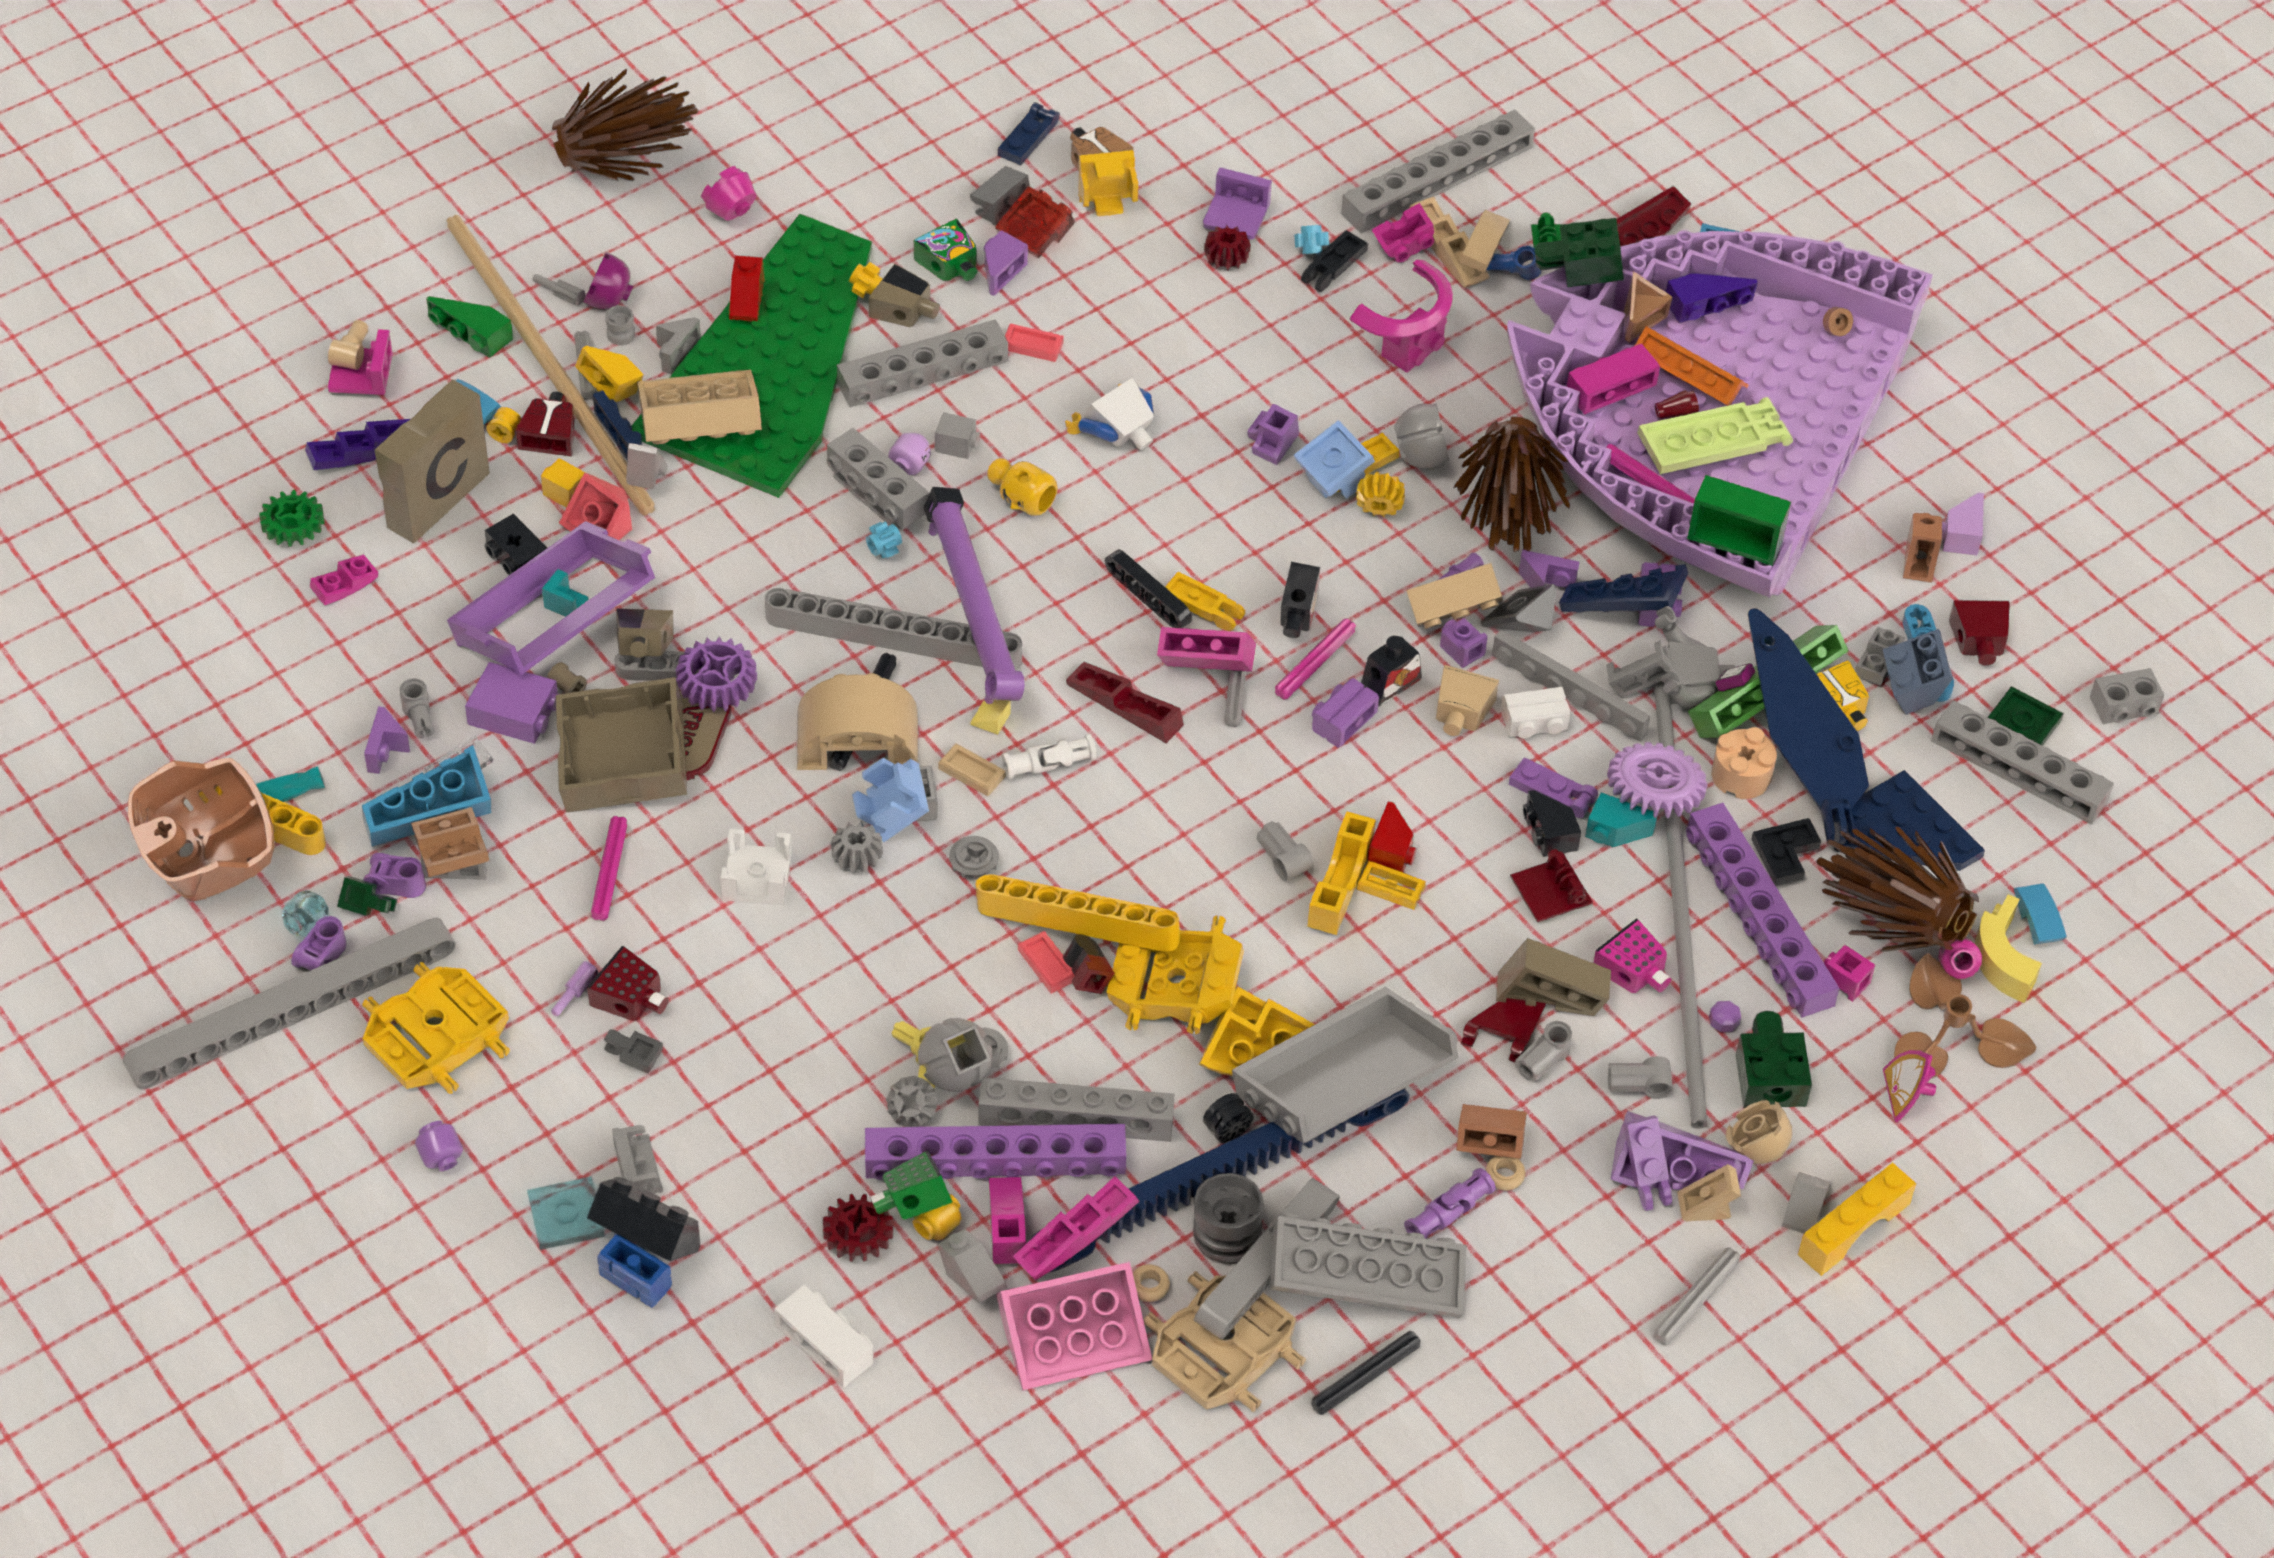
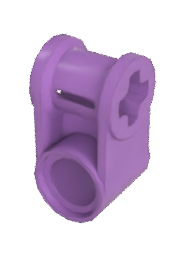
M375 853L371 856V867L363 880L377 884L375 894L415 898L424 893L426 881L422 865L418 859L393 856L385 853Z
M333 916L320 918L305 939L295 948L291 959L292 966L296 968L303 967L311 971L338 959L347 947L341 921Z

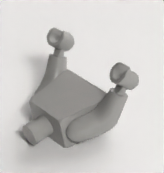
M1666 606L1656 612L1658 618L1655 620V626L1659 629L1663 628V633L1669 643L1668 648L1670 649L1674 670H1669L1660 677V680L1665 683L1663 689L1665 693L1670 694L1671 704H1679L1681 707L1686 708L1695 707L1718 692L1715 682L1725 670L1734 668L1735 665H1719L1717 650L1713 647H1707L1685 635L1675 623L1676 616L1673 609Z

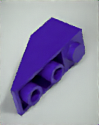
M1691 273L1669 280L1665 292L1672 296L1671 312L1678 323H1682L1753 301L1758 281L1750 278Z

